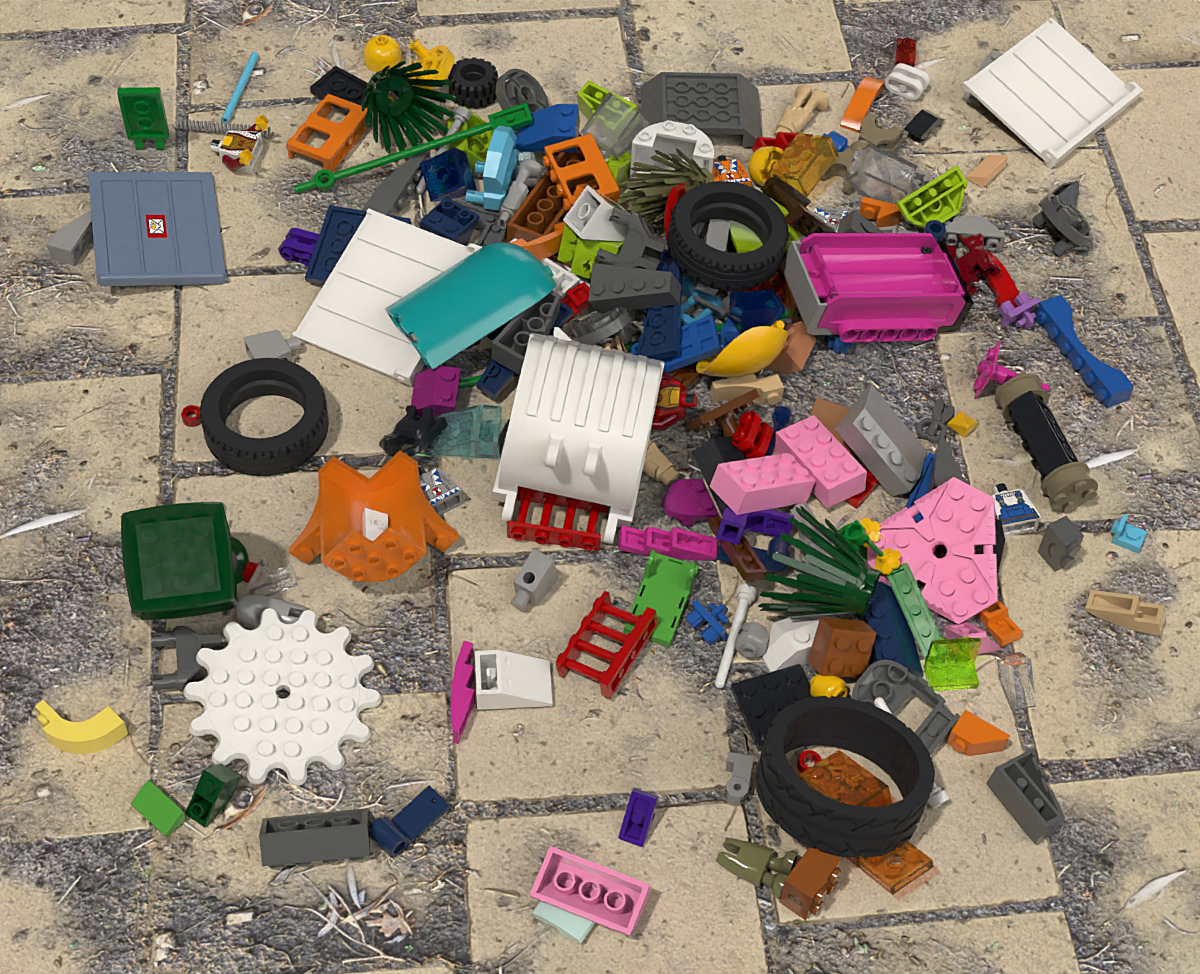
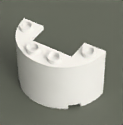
M668 120L650 125L636 135L632 142L631 168L637 167L633 164L639 162L668 170H675L652 160L650 157L657 155L664 158L654 151L658 150L668 156L675 154L686 162L677 153L676 149H679L690 160L692 158L700 167L708 169L712 174L714 147L707 135L695 128L694 125ZM630 169V178H637L631 176L633 173L651 174V172L633 171Z

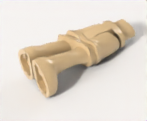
M808 84L799 85L794 92L795 100L793 104L784 109L782 117L776 125L774 137H776L778 132L798 133L810 122L814 116L812 112L814 109L820 111L828 107L829 99L826 94L818 88L812 93V88Z
M649 437L642 472L657 482L662 481L666 486H669L680 474L673 469L674 465L658 449L655 442H651Z

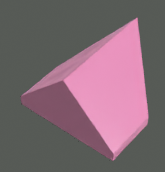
M968 622L944 626V631L957 660L1001 650L997 644L986 636V631Z

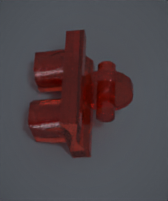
M909 37L904 39L897 38L895 65L903 63L911 67L915 66L917 40Z

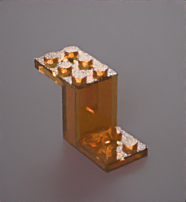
M837 750L798 775L811 788L841 803L861 807H879L892 804L889 786L840 750ZM909 841L900 848L897 846L895 851L883 856L863 858L862 856H858V858L846 857L892 895L934 867L933 860ZM893 862H901V863L898 864V865H897V864H891V863H893Z

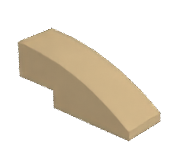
M1098 590L1090 591L1085 608L1086 612L1112 624L1161 636L1166 618L1164 605L1140 602L1139 596Z

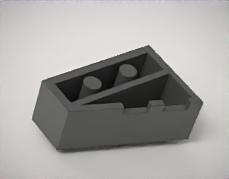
M1034 748L997 766L986 784L1036 844L1053 835L1065 817L1053 790L1048 788L1044 779L1046 774L1043 768L1040 769L1035 759L1037 754Z

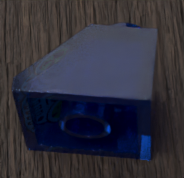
M454 147L420 163L431 202L442 201L445 197L450 199L461 198L466 195L468 189L477 190L467 154L460 149Z
M773 289L730 293L729 318L740 335L754 327H770L786 311L785 306Z

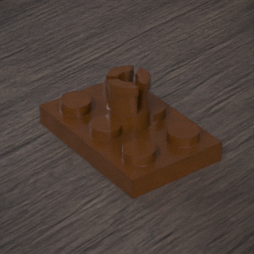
M754 389L684 424L687 432L695 429L698 433L718 423L724 437H731L738 427L734 414L754 405L753 400L760 396L757 390Z

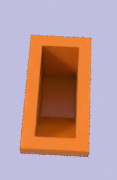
M965 710L951 730L946 744L959 753L975 756L1003 751L1010 735Z

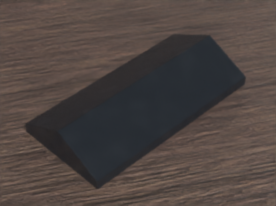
M733 436L712 437L692 451L721 516H723L724 510L728 505L710 487L717 466L721 463L746 460L742 451H739L732 444Z

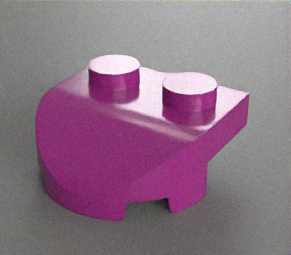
M681 479L675 481L669 487L662 500L663 509L668 517L672 518L674 516L682 521V526L692 527L695 521H710V518H717L719 515L702 479Z

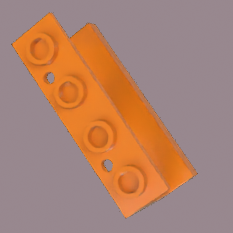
M327 94L319 102L318 107L313 113L309 114L303 125L299 126L294 136L287 141L286 148L289 159L292 160L296 153L323 162L324 169H328L333 173L369 128L364 123L367 108L362 111V106ZM332 104L350 110L340 123L325 119L332 111ZM315 130L330 135L320 148L305 144Z
M591 133L544 147L545 156L542 157L544 166L550 170L549 175L552 183L556 182L557 194L559 197H563V205L566 212L571 209L579 197L571 195L566 182L587 175L594 176L599 186L598 192L616 203L620 199V190ZM572 147L580 148L585 158L583 162L562 168L558 167L552 155L553 153Z

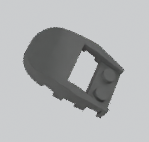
M880 660L871 664L853 688L852 699L866 702L872 706L874 705V700L877 697H881L892 715L911 692L933 707V710L914 732L922 740L930 754L960 718L958 713L953 715L944 705L946 700L927 685L929 682L921 676L918 678L908 672V668L892 660Z

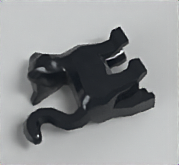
M407 405L405 409L407 414L395 425L392 433L384 435L379 442V446L386 454L393 457L400 450L402 451L404 444H411L414 446L408 447L402 452L410 457L414 456L432 443L447 427L448 423L445 417L441 416L439 420H435L433 409L424 408L422 411L423 416L419 418L415 413L416 406Z

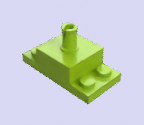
M565 223L557 260L572 265L570 273L591 280L593 263L604 264L595 261L598 249L602 248L617 255L620 253L624 242L582 239Z

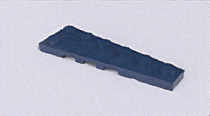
M669 250L660 252L658 258L660 262L656 270L672 272L681 284L680 302L677 305L647 308V318H644L643 334L639 337L635 354L655 360L678 356L680 352L683 271L673 261Z

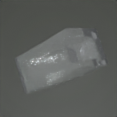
M1021 652L996 656L999 681L1010 709L1014 711L1036 707L1031 658Z

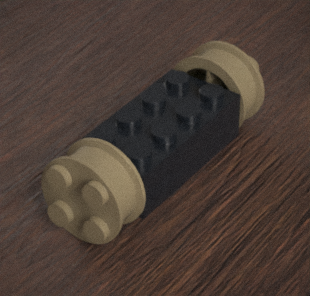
M1021 372L997 387L994 396L995 403L1003 408L1002 416L1006 421L1013 422L1016 426L1020 427L1021 431L1018 432L1025 443L1029 444L1028 452L1034 461L1037 460L1040 465L1037 469L1044 478L1041 489L1044 494L1049 495L1051 508L1056 511L1070 513L1078 506L1097 496L1098 483L1095 479L1090 478L1088 465L1078 461L1047 405L1049 395L1046 390L1041 389L1040 378L1034 374Z

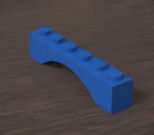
M1059 295L1039 302L1036 311L1037 322L1043 326L1048 336L1057 344L1061 353L1067 357L1072 367L1081 375L1085 384L1095 393L1097 399L1102 402L1106 409L1128 401L1134 388L1133 384L1121 370L1101 362L1081 344L1073 328V309L1063 296Z

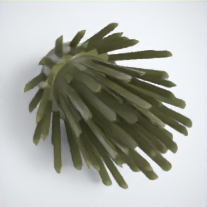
M676 149L677 153L686 162L675 154L668 156L658 150H654L656 154L664 158L654 155L650 157L652 160L675 170L635 162L633 165L637 167L631 168L633 171L651 172V174L633 173L631 176L637 178L626 179L629 182L620 183L619 188L626 187V189L633 191L620 194V199L617 200V203H629L631 206L625 207V209L632 213L641 212L639 214L644 218L646 224L651 221L656 222L664 218L667 199L672 187L685 183L687 192L701 184L714 182L710 171L700 167L692 158L691 160L687 158L679 149ZM664 220L656 225V228L662 227ZM665 230L662 232L661 236H665Z

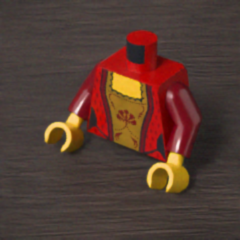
M666 372L662 373L651 427L652 430L665 431L678 421L685 419L686 408L697 407L698 404L696 393L687 394L680 380Z

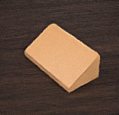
M988 155L966 179L984 188L1005 167L1008 157L1004 155Z

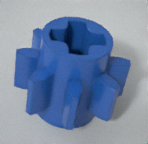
M832 334L827 337V347L831 348L835 353H847L848 348H853L854 342H842L839 335Z

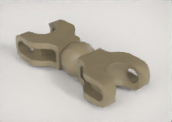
M874 112L868 113L861 120L859 140L853 142L843 152L828 154L818 166L817 177L825 181L832 176L843 177L842 191L849 195L852 194L861 184L863 165L869 163L872 157H875L877 154L892 152L902 141L904 129L897 125L888 130L879 129L877 127L879 115Z

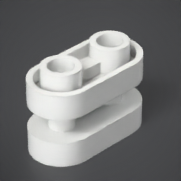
M903 63L897 64L885 79V86L890 92L910 100H917L930 83L927 73Z

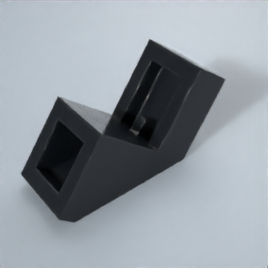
M922 109L906 125L904 130L920 139L927 140L934 126H942L945 119L929 110Z

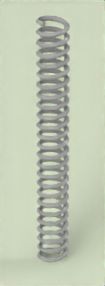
M178 118L176 119V128H175L174 124H172L174 130H176V129H178V130L182 129L183 131H184V130H186V131H188V130H190V131L194 130V132H196V131H198V132L202 131V132H206V133H208V132H210V133L214 132V133H218V134H220V133H222V134L227 133V132H226V128H227V123H226V122L224 123V132L222 131V128H223V123H222V122L220 123V131H218V128H219V123H218V122L216 123V131L214 130V128H215V122H214V121L212 122V131L210 130V127H211V122H210V121L208 122V130H206L207 121L204 122V130L202 129V127H203V121H202V120L200 121V130L198 129V127H199V121H198V120L196 121V129L194 128V126H195V120L192 121V129L190 128V126H191V120H190V119L188 120V129L186 128V126H187V120H186V119L184 120V128L182 127V126H183V119H182V118H181V120H180V128L178 127V126H179V119H178ZM230 123L228 124V131L231 129ZM233 123V124H232V130L234 131V129H235V124ZM236 124V131H238L239 125ZM268 127V135H266V131H264V135H262L261 130V137H269L271 139L274 136V132H272V136H270L271 128Z

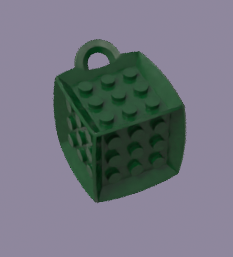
M223 502L168 504L125 512L120 516L123 567L131 606V616L134 620L193 617L235 609L238 606L236 601L237 584L243 581V571L249 562V557L244 545L238 539L231 537L226 518L227 506ZM232 551L236 555L238 562L237 568L234 572Z

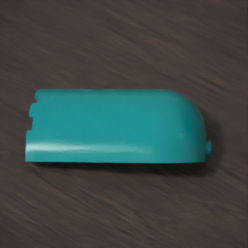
M498 242L486 245L391 304L385 310L395 327L406 337L411 336L415 340L412 343L413 347L419 353L426 366L433 370L548 295L556 287L557 283L553 278L554 274L548 265L544 266L530 251L516 244Z

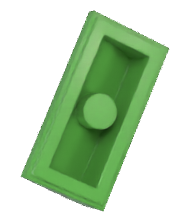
M150 780L143 785L131 802V806L165 837L186 820L182 809Z

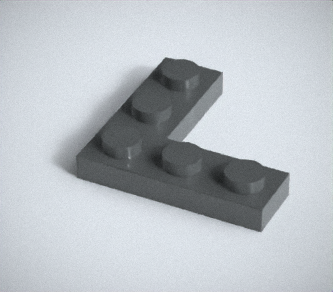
M455 200V202L480 216L475 228L482 229L483 232L476 245L484 247L492 243L504 241L507 235V228L501 229L498 226L500 212Z

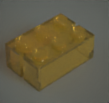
M798 133L766 175L768 179L774 175L779 176L808 197L839 155L831 137L820 135L813 137L811 134Z

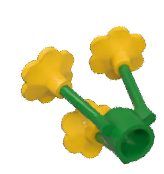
M863 518L860 523L858 520H855L845 529L846 540L851 545H863L874 550L877 554L874 569L880 570V573L882 572L884 575H889L893 569H897L900 566L901 562L899 559L901 553L898 550L886 548L884 551H881L874 544V542H878L881 539V533L879 532L881 526L877 521Z

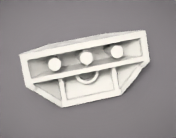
M827 615L786 618L774 622L769 632L766 651L761 656L769 673L798 664L801 666L808 664L820 617H836Z

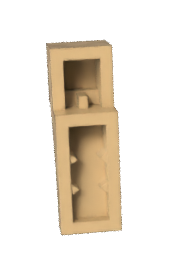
M753 373L742 377H731L712 382L710 397L713 403L733 400L756 389L760 397L754 399L753 402L760 403L761 406L773 405L782 401L784 386L778 374L757 379Z

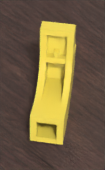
M44 700L35 706L39 715L36 719L43 727L42 730L47 741L54 747L68 753L89 754L102 751L113 746L128 735L124 721L109 706L91 719L82 722H70L61 718Z

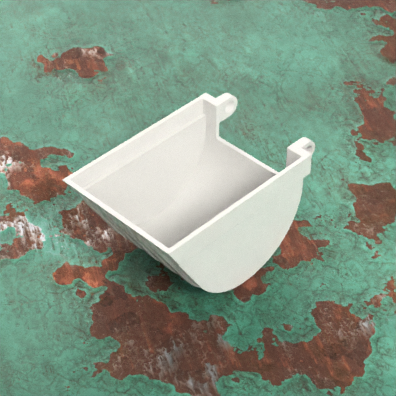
M531 333L492 495V500L505 503L501 520L507 522L512 520L518 486L611 506L603 543L613 544L616 527L621 528L622 525L630 527L632 523L665 364L664 361L650 359L641 355H632L623 351L609 350L600 346L586 345L577 341L563 340L554 336Z

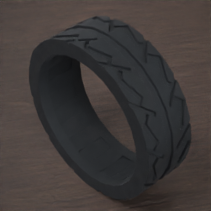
M808 697L796 701L794 705L790 704L778 712L772 721L773 726L769 727L754 779L758 798L764 810L776 824L780 825L781 829L794 839L812 848L816 847L819 851L850 858H858V856L863 858L883 856L895 851L897 846L900 848L911 839L932 792L935 769L930 753L922 740L910 727L907 728L905 723L885 710L847 697ZM811 745L834 746L850 750L871 760L883 769L897 785L903 800L879 807H861L841 803L824 796L805 783L789 765L785 754L794 749Z

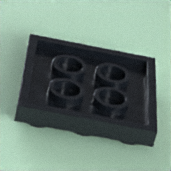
M800 664L731 684L730 689L758 752L762 751L769 727L773 726L772 721L778 712L790 704L794 705L796 701L813 697L810 694L811 686Z

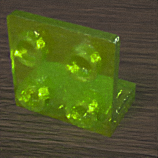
M967 636L960 639L939 638L931 641L923 665L926 681L929 682L927 685L933 691L977 689L979 681L974 661L981 645V639Z

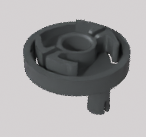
M510 69L497 80L496 96L502 110L527 103L530 113L549 107L545 91L540 83L528 72L521 69Z
M1048 193L1040 201L1042 211L1033 217L1032 220L1040 228L1050 220L1065 235L1052 247L1058 256L1062 257L1073 245L1084 246L1092 239L1089 223L1073 204L1069 206L1057 195Z
M615 307L613 310L599 314L597 311L577 323L571 329L572 332L568 337L572 341L596 346L595 343L615 334V336L621 337L623 344L632 340L625 327L631 321V316L626 307Z

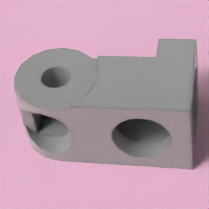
M728 753L725 771L732 772V776L726 784L725 800L732 806L743 805L747 799L754 756Z

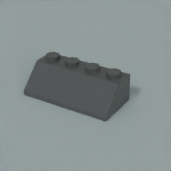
M368 808L263 818L259 834L262 866H269V868L275 869L292 863H296L298 866H305L311 864L312 861L333 863L342 858L361 860L365 856H370Z

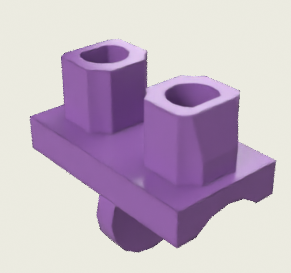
M1024 291L1013 300L1018 306L1017 308L1010 301L1002 303L998 308L1003 317L1000 322L1003 328L1016 321L1017 327L1022 326L1025 329L1033 327V319L1036 318V314L1032 313L1034 306L1041 301L1037 297L1031 299Z

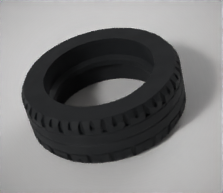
M714 181L692 188L676 202L668 229L667 246L676 265L694 281L713 289L741 291L759 286L775 275L785 253L789 238V228L784 220L785 216L778 205L761 191L741 183ZM710 219L735 221L752 230L759 237L763 246L745 253L721 251L703 242L696 235L692 227Z
M256 358L235 364L219 374L209 384L201 399L200 418L207 447L220 463L239 473L253 476H272L291 471L310 460L319 451L327 437L329 418L322 385H320V382L310 371L284 359ZM274 395L285 397L295 401L304 409L302 418L295 426L273 437H245L235 433L226 426L228 416L237 406L259 396Z

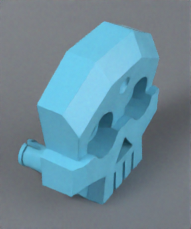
M498 126L494 130L487 151L486 162L476 161L475 174H483L484 192L468 189L465 198L466 203L481 204L484 206V209L500 210L507 196L509 186L516 180L515 175L519 158V150L515 149L517 137L511 127Z

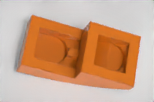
M999 600L977 614L989 633L1002 647L1022 638V630L1008 617V609Z

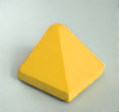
M960 411L947 423V426L963 437H966L979 423Z

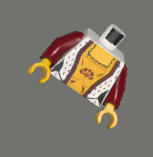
M263 114L259 115L255 119V124L250 128L241 131L230 130L226 133L223 141L213 139L211 151L218 152L221 164L231 171L239 170L251 174L263 149L261 130H267L269 120Z

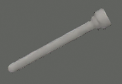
M457 106L454 112V122L446 136L457 133L461 124L468 122L472 113L462 106ZM450 144L438 148L415 191L417 194L420 195L424 192L428 185L427 171L433 163L441 162Z

